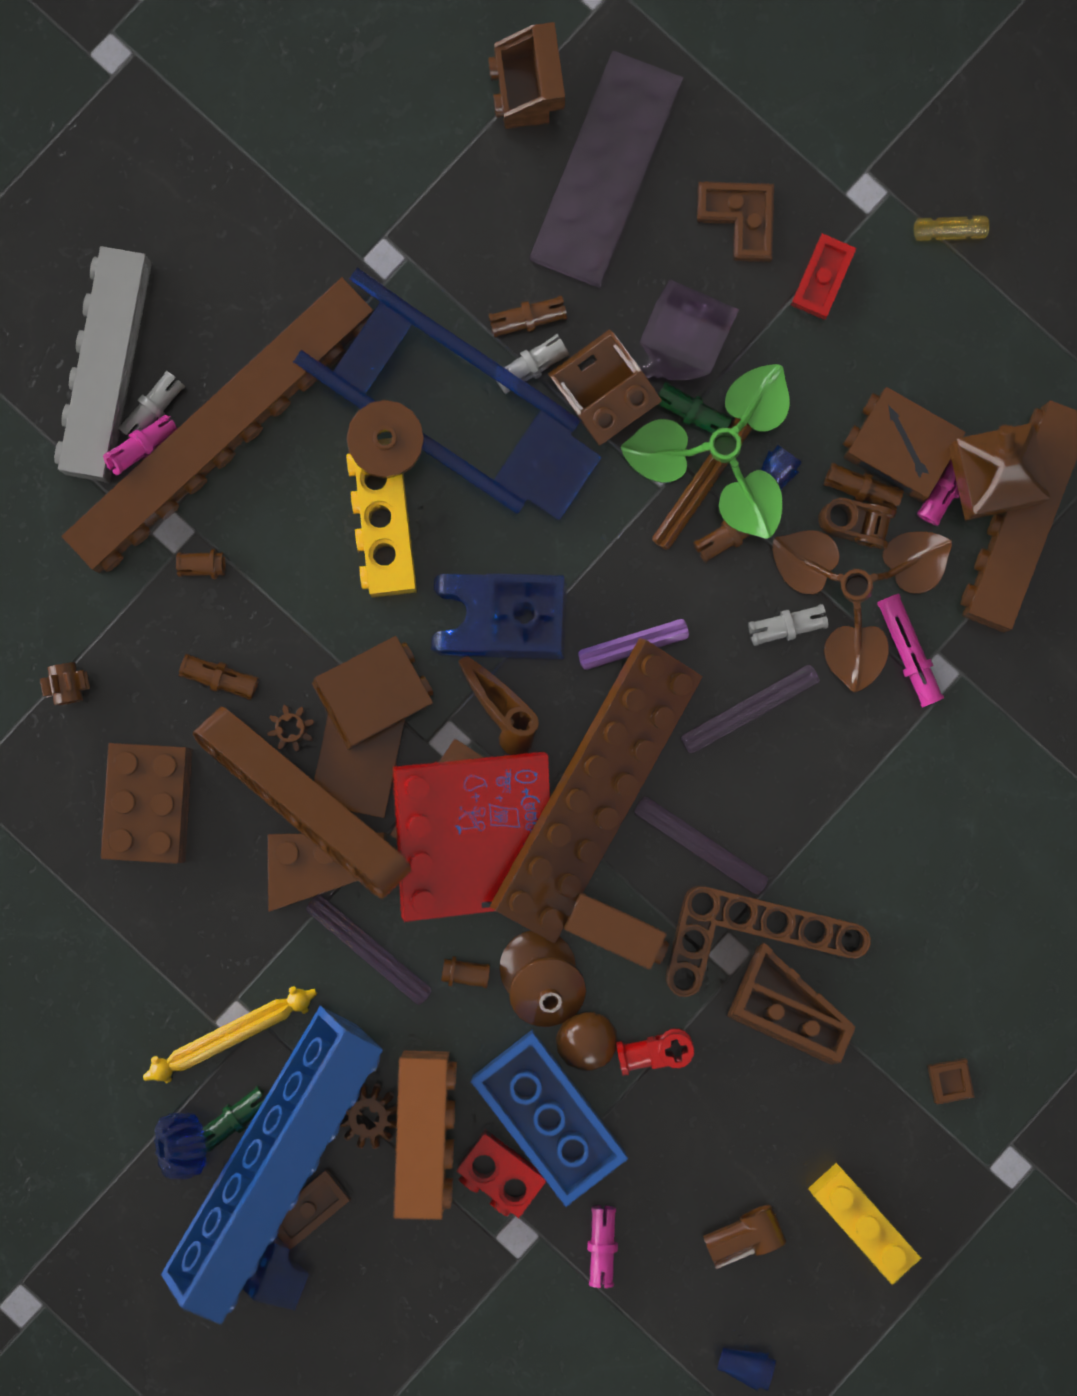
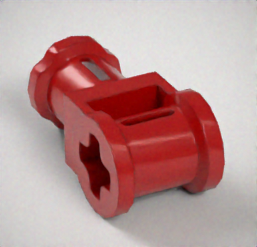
M672 1028L661 1035L647 1037L645 1041L624 1044L622 1041L616 1042L623 1076L629 1075L631 1070L652 1067V1069L667 1066L682 1068L692 1060L694 1055V1047L690 1035L680 1028ZM672 1040H678L682 1046L687 1045V1047L681 1049L680 1056H674L671 1050H665L671 1047Z

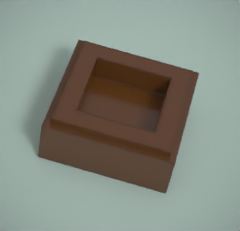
M962 1058L927 1065L935 1104L975 1098L967 1059Z

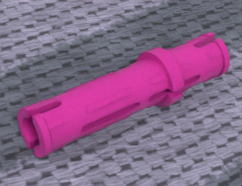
M895 594L877 602V605L882 611L892 639L906 668L902 671L905 677H910L923 708L944 699V696L941 694L930 668L934 666L932 660H927L915 629L900 599L901 596L900 594ZM895 617L899 619L910 647H907ZM911 654H914L926 684H923Z

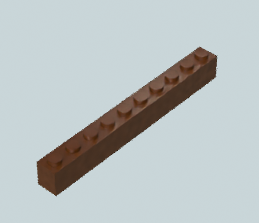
M341 277L61 537L92 570L100 574L103 570L109 572L114 569L124 558L121 553L131 544L134 546L141 544L151 534L152 531L149 528L159 518L162 520L169 518L179 508L180 505L177 502L187 492L192 495L202 488L207 482L205 476L214 467L220 469L229 463L235 456L233 450L243 441L249 443L256 438L263 430L261 424L271 415L277 417L283 413L290 405L291 401L289 398L299 389L304 392L310 388L319 376L316 373L327 363L329 366L337 363L346 353L344 348L354 338L361 340L374 327L372 321L376 319L373 309Z

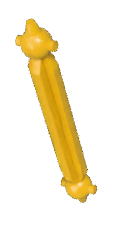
M293 986L289 989L290 993L287 999H275L173 1051L168 1059L154 1056L151 1059L150 1069L143 1075V1079L145 1081L156 1080L169 1083L172 1080L171 1075L173 1071H185L287 1019L293 1010L302 1012V1014L307 1013L310 1001L317 995L316 990L296 989Z

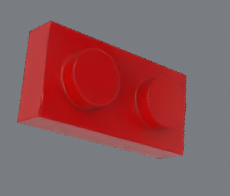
M822 233L791 306L825 320L856 248Z

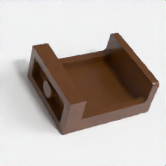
M397 636L315 677L312 682L347 750L360 745L367 738L420 710L423 711L429 708L433 703L430 698L433 696V691L428 680L423 675L420 677L417 675L412 665L415 662V658L406 642L400 643Z

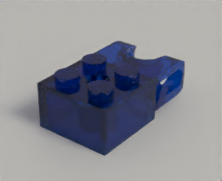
M440 574L434 578V590L438 596L443 599L462 602L466 606L467 614L464 622L457 629L437 631L431 639V650L439 655L564 659L567 589L565 577L562 575ZM529 609L532 616H535L534 619L529 620L527 624H522L520 620H516L517 616H523L524 610Z

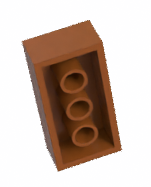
M404 1050L400 1057L394 1218L442 1219L444 1208H451L453 1178H446V1169H452V1163L454 1162V1139H447V1129H453L455 1124L456 1101L448 1100L449 1089H455L457 1062L450 1061V1052Z

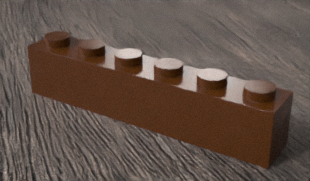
M1051 400L1042 406L1041 409L1036 408L1029 423L1034 424L1050 499L1041 505L1004 512L1001 515L995 514L987 532L988 535L992 536L988 549H981L974 565V570L979 571L974 585L970 583L967 585L960 605L965 606L962 614L963 617L1001 632L1012 630L1077 460V410Z

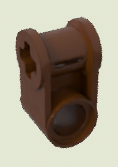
M837 498L821 509L818 522L821 529L831 536L851 540L866 547L885 550L888 547V542L885 539L890 519L895 518L896 511L876 504H866L847 498ZM832 508H840L846 513L847 522L845 526H837L831 521L830 512Z

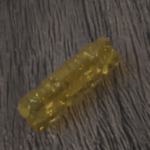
M972 216L971 220H968L967 217H941L935 221H932V218H919L914 224V236L918 241L931 240L932 237H935L936 240L966 239L968 235H971L972 239L985 238L989 233V221L986 216Z

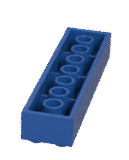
M322 1006L318 1008L161 1273L181 1308L219 1324L223 1322L227 1313H230L235 1308L241 1289L247 1279L255 1274L259 1265V1259L267 1245L271 1244L277 1237L280 1223L288 1210H291L297 1203L299 1191L308 1176H311L316 1171L320 1160L319 1157L328 1142H331L336 1137L341 1120L348 1108H351L356 1103L360 1088L367 1076L378 1066L383 1049L357 1024Z

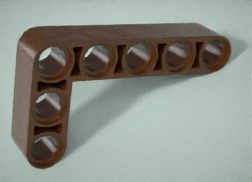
M696 886L691 888L683 899L665 980L674 994L681 997L692 996L700 989L716 925L847 958H859L866 954L871 945V938L869 932L864 927L852 922L706 886ZM707 893L711 897L712 906L707 913L697 914L693 911L691 903L696 894ZM736 902H744L749 909V915L742 923H734L729 917L730 907ZM775 911H781L786 918L785 927L779 932H771L766 924L768 916ZM817 920L823 927V934L817 941H808L804 935V928L810 921ZM851 929L856 930L860 936V943L854 950L847 951L842 945L843 934ZM691 930L699 931L703 937V943L696 951H687L682 944L684 935ZM681 968L691 969L694 974L693 983L685 989L676 987L673 982L675 972Z

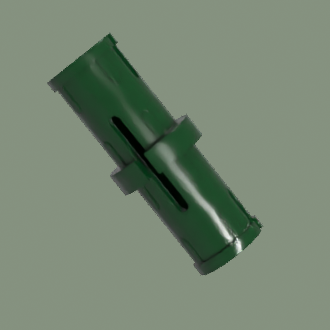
M668 382L664 383L658 394L662 400L658 405L684 418L683 423L687 425L693 423L711 434L718 429L727 428L732 417L726 416L702 403L703 398L698 395L693 398L669 385Z
M256 1086L253 1091L233 1106L230 1104L225 1106L220 1116L196 1131V1136L200 1142L212 1133L215 1134L203 1145L207 1151L211 1152L216 1146L233 1133H241L246 1129L245 1124L254 1118L266 1098L264 1097L258 1103L253 1104L265 1093L260 1086Z

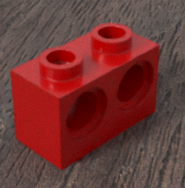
M486 1128L457 1167V1172L461 1174L459 1181L474 1193L482 1190L492 1198L490 1201L491 1206L506 1217L512 1213L519 1218L546 1182L531 1162ZM480 1155H487L494 1160L495 1168L490 1173L482 1174L474 1168L473 1161ZM510 1179H520L526 1185V1190L521 1196L512 1197L505 1192V1183Z

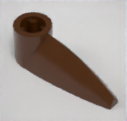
M468 656L460 659L458 663L472 691L490 718L501 729L499 743L502 749L511 755L528 753L531 750L539 724L535 712L509 687Z

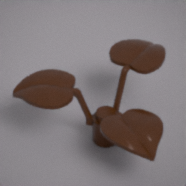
M805 530L790 535L777 536L773 540L775 563L781 576L791 588L803 594H817L823 590L827 578L833 581L841 582L843 595L847 600L854 603L855 628L841 626L835 629L827 638L824 650L829 668L852 692H859L873 683L882 672L888 659L889 644L883 630L876 626L862 628L861 603L871 596L873 583L895 576L896 583L902 590L915 594L925 593L933 589L940 582L952 548L951 540L942 535L921 531L908 532L893 538L888 543L887 549L883 551V560L891 570L869 575L864 570L853 569L843 575L831 572L837 567L840 555L835 541L827 534L815 530Z

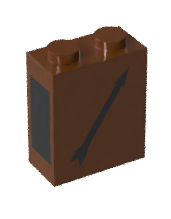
M886 387L879 396L873 393L862 410V413L867 415V418L861 428L854 425L843 443L844 446L849 448L843 458L885 483L904 490L903 493L922 503L931 494L951 459L949 445L956 439L962 438L966 432Z

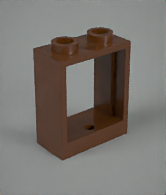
M579 893L573 912L564 925V930L648 969H651L653 962L661 964L669 947V943L664 940L666 933L663 930L584 893Z

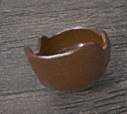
M583 1012L568 1018L561 1024L556 1036L557 1052L565 1064L582 1071L595 1070L605 1066L611 1061L617 1049L616 1029L608 1018L595 1012Z

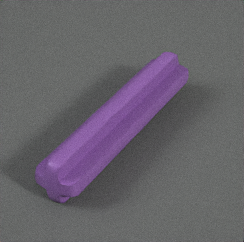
M679 619L579 651L578 656L583 669L588 670L629 657L639 638L645 639L659 648L687 639L689 631L684 619Z

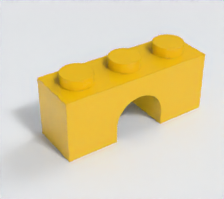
M837 1163L808 1188L818 1202L891 1284H894L921 1259Z

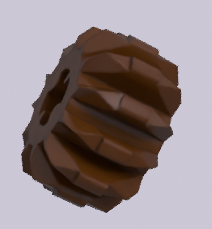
M363 1083L360 1088V1098L358 1097L356 1103L351 1108H348L345 1114L349 1116L343 1117L340 1122V1127L349 1125L351 1127L344 1135L346 1141L352 1139L355 1134L360 1136L357 1142V1147L360 1149L364 1147L366 1138H370L374 1149L379 1148L380 1138L378 1134L390 1142L394 1135L388 1127L397 1128L398 1119L390 1115L398 1113V1104L391 1106L387 1104L393 1099L395 1094L393 1091H389L383 1098L378 1096L381 1091L380 1083L374 1085L372 1094H368L367 1086ZM364 1107H369L371 1112H378L379 1117L375 1118L374 1124L369 1125L367 1119L360 1118L359 1115L363 1114Z

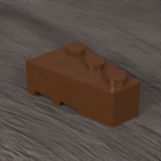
M387 832L376 833L387 842ZM268 834V912L358 881L304 834Z
M762 943L756 947L727 1017L828 1064L841 1063L855 1026L820 993L817 994L804 982L794 969L789 968L778 958L768 945Z

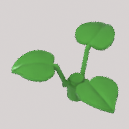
M779 364L761 366L743 374L734 381L727 391L725 408L731 416L741 420L732 429L721 428L715 431L710 438V442H705L703 445L692 449H686L688 445L686 431L675 421L659 419L644 425L621 445L624 457L632 468L642 476L655 482L669 483L680 479L686 473L687 461L685 456H694L710 451L713 458L718 462L730 463L738 481L727 485L720 495L719 508L725 522L739 532L764 539L771 538L780 523L782 515L780 487L776 480L763 470L753 471L744 479L736 458L741 450V440L738 433L747 423L756 431L766 432L777 428L786 419L790 407V396L783 366Z

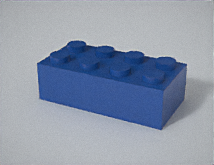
M533 1029L472 1076V1084L565 1206H568L628 1159L624 1148Z

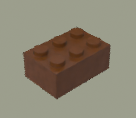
M108 743L101 859L185 863L193 749L187 747Z

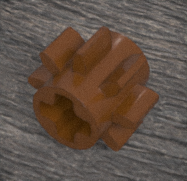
M76 662L47 667L49 677L40 679L43 697H53L54 706L80 702L83 700L81 691L90 689L87 671H77Z
M283 705L284 715L279 718L270 715L269 718L276 724L275 730L267 734L270 737L278 736L281 739L278 749L283 750L289 742L292 743L294 750L299 752L301 749L299 742L303 739L308 741L314 740L307 732L308 727L316 723L314 720L305 721L302 718L305 708L300 707L296 714H293L287 705ZM296 718L298 719L296 726L301 729L298 736L291 734L287 739L285 737L287 730L283 728V724L286 721L292 723Z

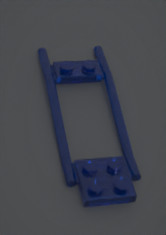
M357 267L349 280L380 301V303L334 371L302 349L293 363L362 409L372 402H377L365 393L410 326L414 325L541 410L494 480L425 433H423L424 444L422 450L514 513L518 514L528 499L556 520H560L601 459L600 455L571 436V433L578 426L580 419L414 308Z

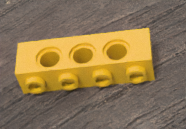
M392 438L379 439L378 442L382 445H387L392 441ZM346 454L349 477L356 476L357 491H351L353 514H360L362 528L355 529L358 552H365L366 566L359 567L362 589H369V594L372 598L417 593L403 473L387 478L383 488L372 490L366 485L370 474L359 468L350 454ZM380 509L391 513L390 523L383 528H377L371 524L372 514ZM382 547H391L396 552L394 561L386 566L376 563V552Z

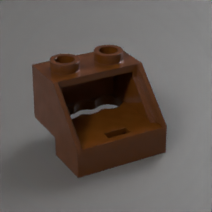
M555 22L531 25L494 43L495 57H489L488 62L491 81L498 80L500 93L493 94L496 117L503 116L505 129L549 123L550 111L565 109V92Z
M610 329L548 373L599 446L662 402L642 370ZM591 355H594L595 358L597 359V360L595 361L593 358H591L590 360H588L587 362H585L583 365H581L580 368L578 367V365H579L581 362H583L584 360H586V359H587L588 357H590Z

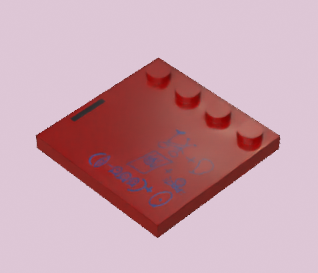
M537 752L393 767L398 852L407 860L412 869L399 883L401 918L404 922L495 911L489 906L550 799L548 754Z

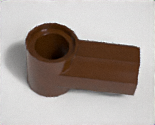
M764 1205L748 1211L740 1217L739 1221L703 1236L716 1269L751 1254L756 1256L767 1254L786 1243L772 1205Z

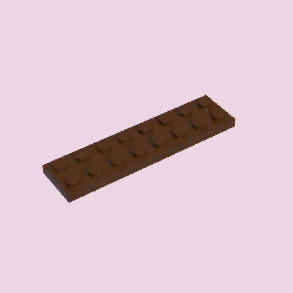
M639 638L489 906L490 908L553 943L556 942L568 917L573 912L579 893H583L703 678L702 675L651 642Z

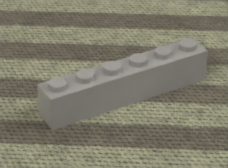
M100 246L98 257L94 256L90 267V278L94 280L91 294H86L83 303V315L87 316L84 331L80 330L76 339V352L80 353L77 368L73 367L69 376V389L73 390L70 405L66 404L62 412V426L66 428L63 442L58 441L54 456L55 463L58 464V470L65 475L110 483L112 469L110 470L105 464L103 455L117 447L120 432L118 426H121L152 264L146 254Z

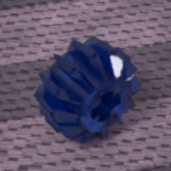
M179 1112L159 1118L154 1129L156 1135L154 1143L158 1166L162 1169V1174L165 1178H179L180 1180L201 1174L206 1164L205 1154L207 1149L205 1147L206 1138L203 1135V1126L199 1123L195 1114H181Z

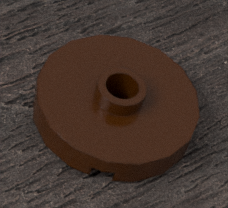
M383 400L372 402L356 413L349 424L347 443L349 453L359 468L371 476L391 478L413 468L421 456L424 437L421 423L413 411L401 403ZM382 432H389L392 435V441L387 445H382L378 442V436Z

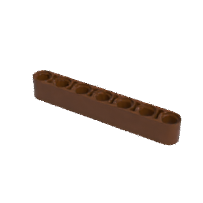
M219 707L193 731L195 740L209 755L379 898L384 899L411 872L412 869L409 863L397 850L225 707Z

